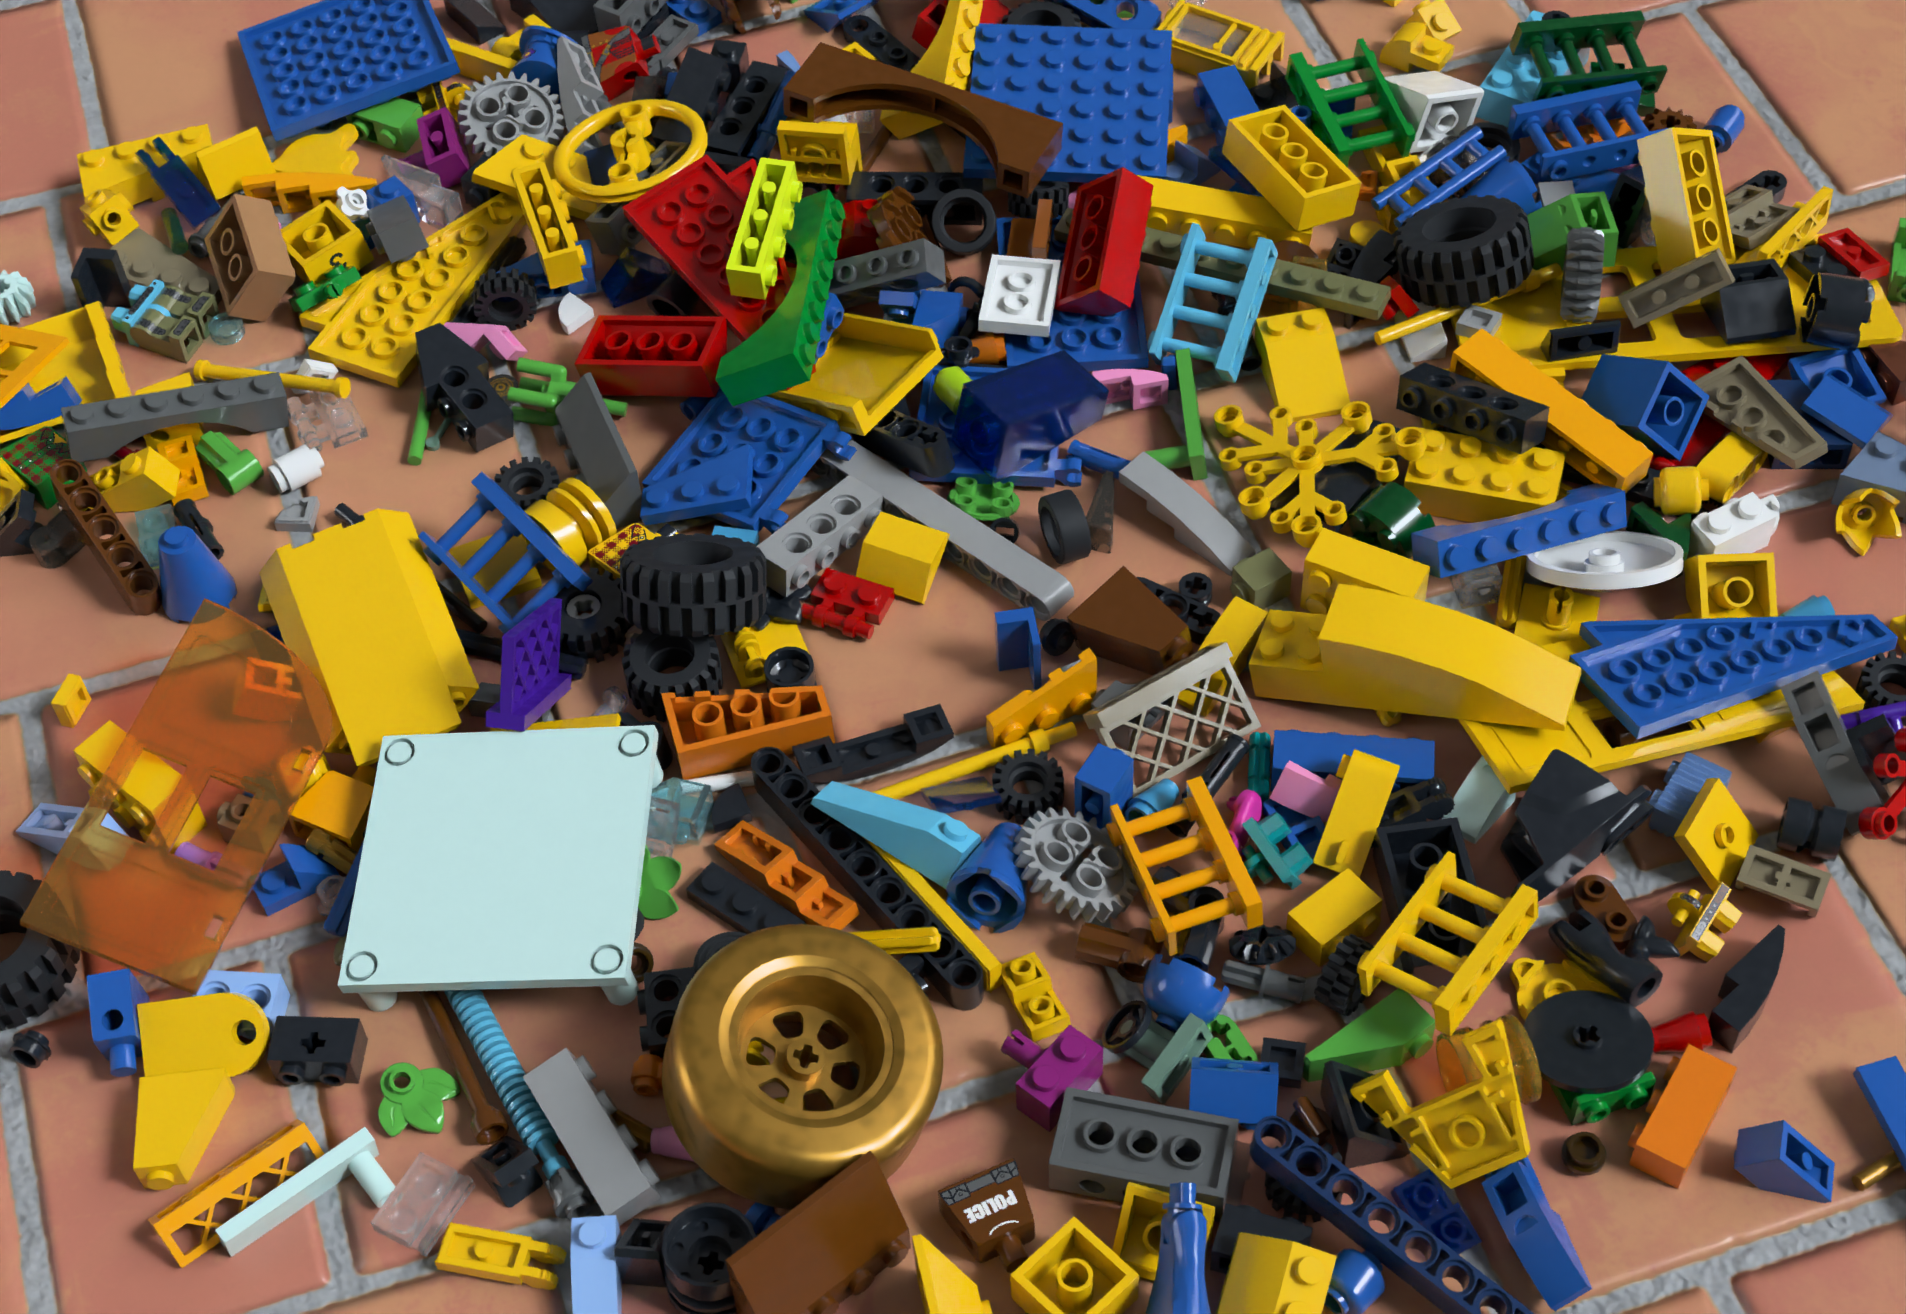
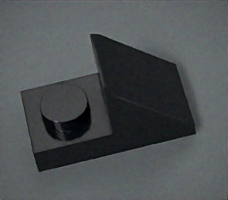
M1271 62L1270 81L1248 89L1260 111L1284 104L1289 109L1299 105L1285 79L1287 69L1275 62Z
M21 489L0 512V557L40 552L44 527L41 523L35 521L37 512L33 510L35 494Z
M505 1136L471 1160L494 1192L509 1208L543 1185V1180L534 1167L539 1161L532 1149L509 1136Z

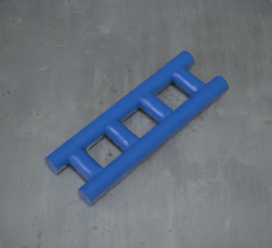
M1474 126L1372 198L1371 204L1377 211L1387 204L1394 209L1399 216L1393 221L1399 229L1408 217L1412 218L1415 212L1421 209H1428L1430 205L1437 202L1441 203L1506 157V150L1501 145L1496 146L1491 151L1486 149L1478 142L1483 137L1482 130L1478 126ZM1466 149L1478 160L1463 169L1452 158ZM1438 168H1441L1451 179L1437 188L1426 177ZM1414 186L1426 197L1415 205L1410 206L1400 195Z

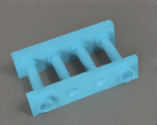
M1192 222L1189 233H1185L1181 240V257L1157 329L1150 333L1147 349L1157 365H1161V359L1167 355V352L1175 353V350L1189 348L1192 358L1213 362L1222 380L1236 383L1278 256V251L1271 239L1258 237L1255 248H1251L1249 251L1207 242L1200 225ZM1205 255L1245 264L1248 270L1244 281L1241 280L1239 283L1195 274L1194 271L1199 256ZM1189 287L1232 296L1237 301L1234 312L1229 313L1228 316L1186 307L1183 304ZM1178 319L1223 329L1226 334L1223 345L1218 346L1216 349L1173 339Z

